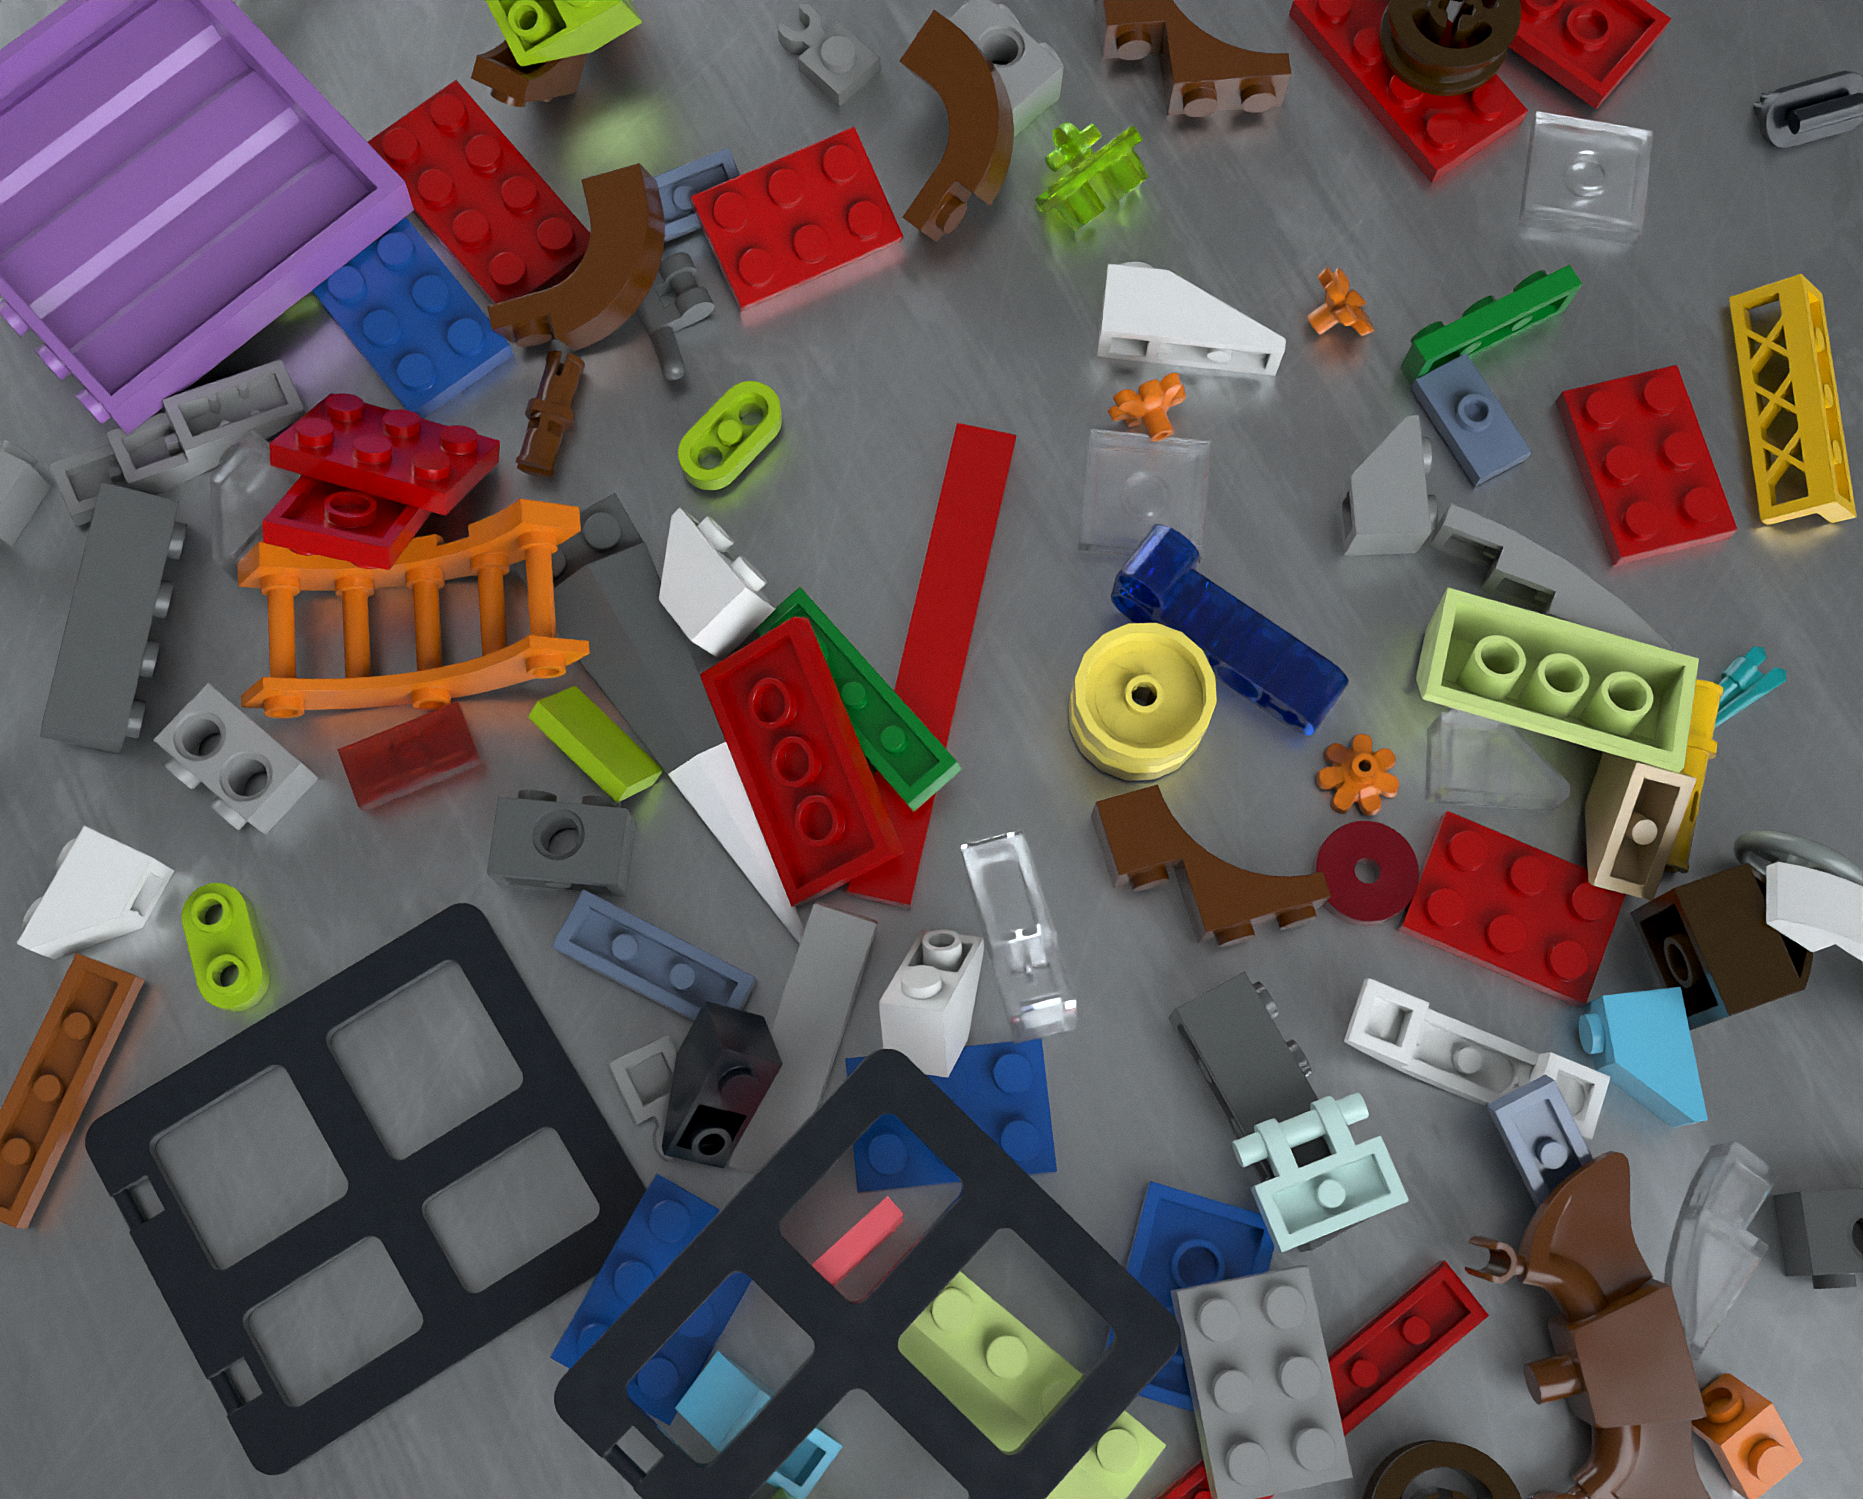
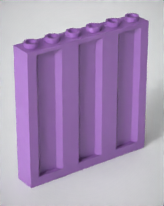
M68 0L0 50V297L2 298L0 302V315L20 337L29 330L36 335L43 344L34 350L35 353L61 381L71 374L82 385L83 389L75 394V396L101 425L112 418L129 435L164 407L162 399L185 391L414 210L405 181L232 0Z

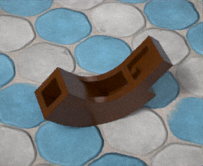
M933 10L899 62L918 79L938 92L942 98L949 119V138L940 163L902 218L938 242L944 233H951L960 224L967 211V204L965 202L972 193L989 206L993 203L1001 189L1010 165L1014 140V123L1006 87L990 59L960 28L936 10Z
M640 163L581 179L591 227L588 248L581 263L567 279L552 288L487 306L493 331L521 347L546 343L552 339L551 333L554 332L556 339L576 351L604 339L633 315L655 281L663 255L665 240V219L658 184Z

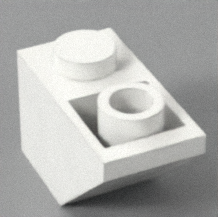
M680 507L671 516L659 601L693 643L720 660H724L776 608L760 590L767 583L761 573L743 556L740 555L735 559L727 550L734 544L728 533L711 517L707 516L700 522Z
M83 826L78 837L68 842L62 849L56 863L57 873L45 895L34 901L26 912L22 924L23 933L17 944L55 960L142 929L173 875L174 870L142 852Z
M947 929L935 931L921 930L879 1001L883 1049H894L903 1053L924 1074L949 1077L969 1038L984 952V937L960 935L955 931Z

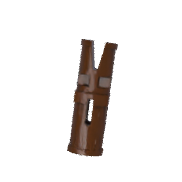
M555 350L547 353L546 365L537 396L530 399L527 404L525 415L529 419V423L515 463H518L517 469L534 477H553V468L564 430L571 429L575 413L571 406L580 375L584 371L585 363L571 353H567L565 364L560 362L562 351Z

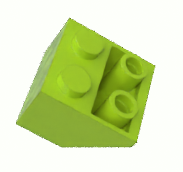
M485 0L520 66L591 53L642 23L631 0Z

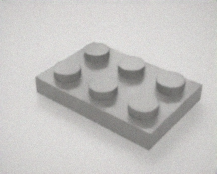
M1298 1265L1171 1290L1175 1317L1180 1328V1342L1211 1499H1257L1353 1478L1309 1266Z

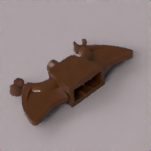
M1608 1151L1571 1173L1548 1195L1532 1217L1524 1233L1518 1254H1515L1514 1249L1509 1244L1484 1236H1474L1468 1240V1243L1488 1248L1490 1252L1488 1264L1479 1270L1465 1267V1271L1468 1274L1495 1284L1505 1283L1513 1275H1517L1520 1283L1538 1286L1547 1290L1553 1297L1561 1312L1553 1316L1548 1323L1556 1355L1525 1363L1523 1367L1525 1381L1533 1400L1538 1405L1567 1397L1573 1414L1590 1424L1592 1428L1591 1453L1585 1464L1571 1477L1574 1486L1566 1493L1547 1490L1539 1491L1531 1499H1711L1698 1474L1692 1443V1420L1703 1418L1707 1415L1672 1286L1653 1279V1275L1635 1242L1630 1216V1167L1628 1158L1623 1153Z

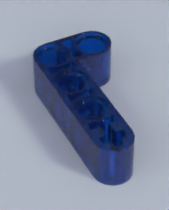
M1154 524L1115 577L1111 592V601L1114 606L1134 623H1158L1183 632L1204 651L1216 679L1292 730L1304 735H1313L1349 685L1346 674L1332 661L1196 571L1200 553L1195 545L1177 530L1163 524Z

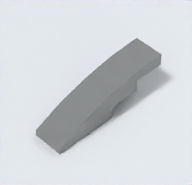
M282 359L162 399L166 412L151 416L129 435L120 427L107 431L105 434L109 444L49 464L75 526L77 527L91 521L100 482L157 495L255 447L299 420L306 414L305 408Z
M1453 503L1450 504L1438 522L1429 547L1486 567L1487 570L1480 590L1531 608L1540 614L1673 651L1674 647L1624 601L1571 562L1515 530Z
M817 901L814 903L770 1032L783 1065L733 1151L729 1167L755 1175L821 1105L837 1049L842 1043L878 924L877 920Z

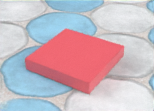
M888 1196L885 1197L820 1256L812 1266L833 1286L837 1285L904 1223V1214Z

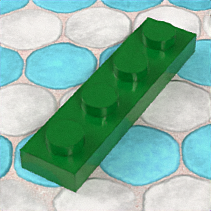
M799 587L776 607V610L755 631L761 637L792 617H807L809 619L865 757L914 812L962 770L961 766L805 591Z

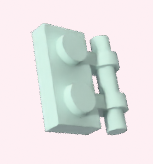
M1359 1092L1336 1101L1329 1095L1310 1104L1311 1110L1280 1123L1275 1118H1271L1254 1125L1255 1133L1232 1141L1235 1156L1241 1167H1246L1263 1159H1266L1271 1166L1275 1178L1250 1187L1277 1253L1285 1252L1409 1201L1381 1135L1358 1145L1354 1143L1348 1125L1369 1117L1367 1106ZM1322 1136L1328 1145L1331 1155L1298 1168L1291 1148Z

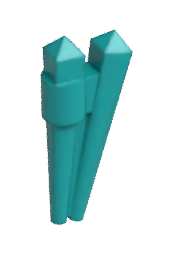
M1753 646L1743 657L1738 656L1721 674L1722 680L1718 685L1722 686L1724 691L1723 696L1720 697L1715 728L1787 681L1786 670L1774 667L1765 675L1757 669L1767 659L1764 647Z

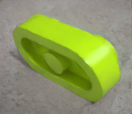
M757 381L740 382L727 390L680 441L678 459L682 473L687 481L703 490L721 489L734 481L775 438L781 428L782 412L776 393L769 386ZM749 413H757L763 417L756 425H746L741 421ZM709 455H715L722 459L720 464L714 468H705L700 465L701 461Z
M225 883L205 884L189 895L184 903L181 914L182 926L197 986L202 997L211 1005L230 1012L245 1011L261 1001L270 983L269 967L254 909L247 896L234 887ZM221 904L223 908L221 919L215 924L207 925L205 921L207 910L213 905ZM230 965H236L239 971L237 980L232 985L223 987L220 980L223 970Z

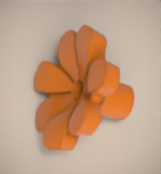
M1327 266L1318 275V279L1325 289L1326 303L1308 315L1313 328L1321 335L1340 322L1346 327H1353L1361 336L1374 332L1375 329L1370 318L1360 309L1367 304L1364 298L1353 289L1348 291L1350 286L1349 279L1340 268L1333 273Z
M1179 373L1166 375L1160 383L1157 379L1145 382L1139 386V393L1131 389H1125L1113 396L1116 405L1107 411L1112 420H1124L1128 427L1144 423L1152 442L1161 441L1172 435L1173 429L1166 412L1170 407L1186 399L1184 385L1181 384Z
M1366 734L1353 736L1350 742V749L1339 743H1333L1324 750V760L1332 766L1317 772L1316 783L1323 790L1335 788L1336 793L1330 800V806L1335 812L1346 814L1351 809L1353 803L1358 802L1361 813L1365 816H1373L1381 810L1379 794L1387 798H1394L1397 795L1399 780L1392 774L1387 773V770L1395 766L1396 757L1388 748L1379 749L1376 753L1372 751L1370 736Z

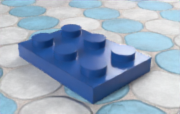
M406 217L311 291L404 410L413 411L422 419L514 356L507 340L492 330L490 319Z
M1042 1038L964 1046L948 1078L925 1074L1029 1176L1057 1172ZM867 1056L845 1058L847 1077ZM893 1114L880 1116L853 1144L858 1194L961 1183L959 1177Z
M656 1173L553 1349L550 1358L570 1369L715 1217L720 1209ZM741 1272L731 1274L629 1381L627 1392L630 1398L646 1413L669 1426L671 1425L678 1412L675 1407L697 1379L752 1279L748 1275Z
M1150 1181L1147 1183L1125 1270L1176 1319L1171 1290L1269 1271L1275 1246L1260 1213ZM1111 1326L1104 1351L1111 1345L1114 1339V1332ZM1180 1342L1173 1357L1138 1396L1194 1412Z

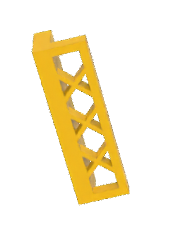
M1798 274L1729 297L1761 521L1766 525H1771L1818 513L1830 523L1857 517L1822 293L1802 274ZM1780 300L1782 316L1767 338L1753 332L1749 310ZM1784 337L1786 340L1787 349L1779 345L1784 339ZM1754 342L1761 345L1756 353L1754 348ZM1773 353L1787 359L1790 367V373L1775 394L1760 387L1758 376ZM1792 393L1794 394L1795 405L1787 402ZM1762 397L1769 400L1768 404L1764 409L1762 404ZM1782 408L1797 416L1799 428L1783 451L1768 443L1766 431ZM1801 449L1804 463L1795 458ZM1770 453L1778 457L1772 466ZM1792 465L1803 471L1806 475L1809 496L1777 504L1775 485L1788 467Z

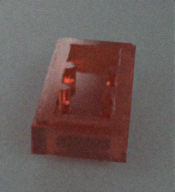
M459 702L337 749L357 805L363 812L484 764L464 710Z

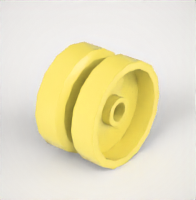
M1128 623L1104 633L1084 653L1069 699V727L1080 752L1100 771L1126 781L1155 780L1178 770L1196 751L1209 725L1217 703L1215 674L1204 651L1183 632L1158 623ZM1133 699L1144 700L1147 704L1146 706L1138 705Z

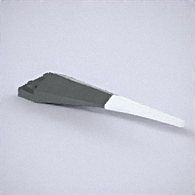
M616 493L580 511L581 531L557 545V552L551 554L557 634L560 638L589 641L590 654L578 661L800 945L805 931L796 906L791 907L682 630L659 601L661 580L648 548ZM525 559L512 565L527 589Z

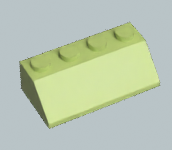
M1448 587L1426 627L1416 681L1421 697L1424 700L1680 773L1685 764L1699 659Z
M961 1271L902 1333L898 1341L899 1351L999 1449L1006 1452L1017 1449L1083 1376L1082 1373ZM1124 1410L1046 1499H1126L1166 1447V1444Z

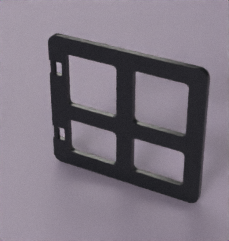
M457 903L449 906L100 1116L90 1125L85 1137V1148L110 1197L114 1198L131 1230L129 1233L201 1370L206 1379L210 1380L228 1414L226 1417L248 1459L256 1470L266 1475H279L293 1470L596 1277L647 1190L488 918L480 909L468 903ZM458 963L522 1071L523 1082L518 1089L405 1159L397 1160L392 1156L335 1055L330 1043L331 1037L340 1028L444 965ZM284 1067L347 1178L348 1190L339 1200L229 1268L221 1270L215 1265L157 1157L155 1146L157 1141L165 1134L274 1068ZM552 1128L560 1136L598 1201L599 1214L592 1222L479 1293H473L467 1289L426 1216V1206L434 1197L540 1131ZM149 1179L165 1209L148 1221L145 1220L130 1192L132 1188ZM377 1237L383 1243L422 1313L423 1324L415 1334L301 1406H294L288 1401L248 1326V1318L256 1308L365 1240ZM244 1359L262 1391V1394L245 1405L242 1403L226 1372Z
M880 1049L869 1054L562 1376L555 1390L554 1404L560 1418L601 1458H604L633 1487V1490L642 1499H750L843 1397L854 1389L866 1391L968 1491V1499H1046L1173 1357L1179 1347L1181 1334L1179 1325L1173 1315L906 1055L894 1049ZM893 1114L959 1177L962 1189L959 1196L870 1292L859 1301H850L781 1235L780 1223L880 1116ZM1003 1228L1012 1229L1112 1327L1114 1332V1339L1111 1345L1021 1445L1010 1452L999 1449L898 1348V1341L902 1333L998 1230ZM741 1272L748 1275L812 1338L814 1349L804 1363L711 1462L702 1464L694 1461L630 1398L627 1392V1385L731 1274ZM632 1426L663 1454L647 1473L616 1444Z

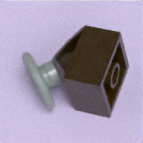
M1750 831L1739 836L1734 843V854L1741 865L1675 887L1631 911L1630 914L1662 989L1681 987L1689 1030L1803 991L1806 988L1814 952L1809 951L1766 924V866L1775 862L1803 866L1863 886V871L1848 857L1816 841L1780 831Z

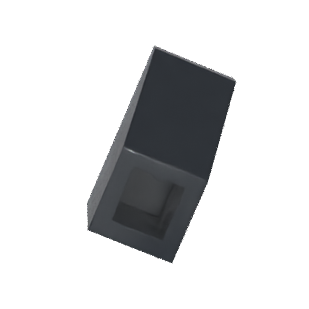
M708 1001L704 1002L676 1055L661 1146L665 1156L724 1169L783 1065L764 1016Z

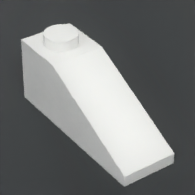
M1135 261L1126 262L1122 265L1108 264L1103 289L1096 357L1270 376L1276 375L1285 351L1286 339L1169 270L1154 269L1149 264Z

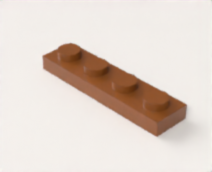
M76 952L0 1109V1222L14 1228H28L145 979Z

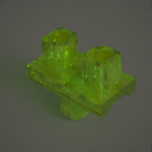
M1069 122L1061 123L1052 132V139L1056 149L1045 157V162L1054 172L1065 164L1072 170L1048 187V190L1039 195L1035 201L1044 214L1055 207L1075 231L1079 230L1106 209L1088 183L1090 180L1101 174L1119 200L1149 177L1141 159L1133 149L1143 138L1135 126L1132 125L1093 154L1090 146L1101 139V133L1094 124L1091 123L1079 131Z

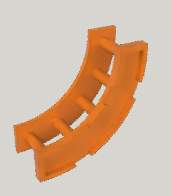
M520 498L496 514L469 524V537L445 544L443 537L437 534L413 538L390 570L380 568L363 569L348 561L320 555H299L291 552L288 548L265 544L259 541L237 563L238 587L260 588L261 594L267 596L270 677L263 676L241 695V707L262 708L266 716L280 719L299 717L305 713L304 710L374 708L412 704L414 708L420 710H438L449 707L451 705V698L496 690L534 678L547 679L564 675L567 665L590 654L589 641L557 638L551 554L557 552V545L581 531L579 507ZM526 559L530 635L508 646L503 575L509 572L510 564ZM470 575L477 576L482 657L443 666L439 589L444 587L445 580ZM407 586V588L413 590L417 671L371 677L368 597L374 594V589ZM300 591H335V594L342 598L345 678H297L294 596L298 595Z

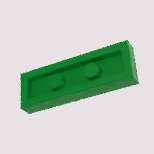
M1570 264L1547 275L1545 270L1537 271L1518 283L1512 293L1498 300L1493 295L1484 297L1467 308L1462 314V318L1446 326L1442 321H1437L1421 329L1411 338L1410 342L1412 345L1400 369L1412 386L1415 379L1465 353L1472 358L1565 312L1582 286V282Z

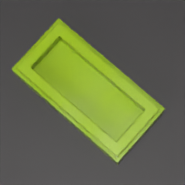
M576 685L537 701L528 716L551 741L617 803L654 785L663 771L640 746Z

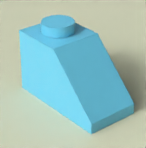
M1681 987L1604 995L1583 1005L1584 1015H1581L1579 1018V1036L1584 1051L1587 1054H1592L1596 1071L1611 1076L1610 1081L1670 1127L1686 1126L1708 1120Z
M717 1351L675 1409L716 1450L721 1452L776 1392L760 1379ZM817 1426L766 1482L777 1489L780 1487L784 1488L795 1499H805L843 1446Z

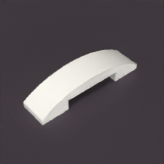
M1775 862L1766 866V924L1811 952L1836 944L1863 962V886L1803 866Z
M1364 979L1344 1042L1408 1075L1484 1106L1546 1074L1556 1081L1583 1139L1589 1140L1593 1138L1611 1076L1552 1052L1539 1054L1428 1008L1429 1002L1373 979Z

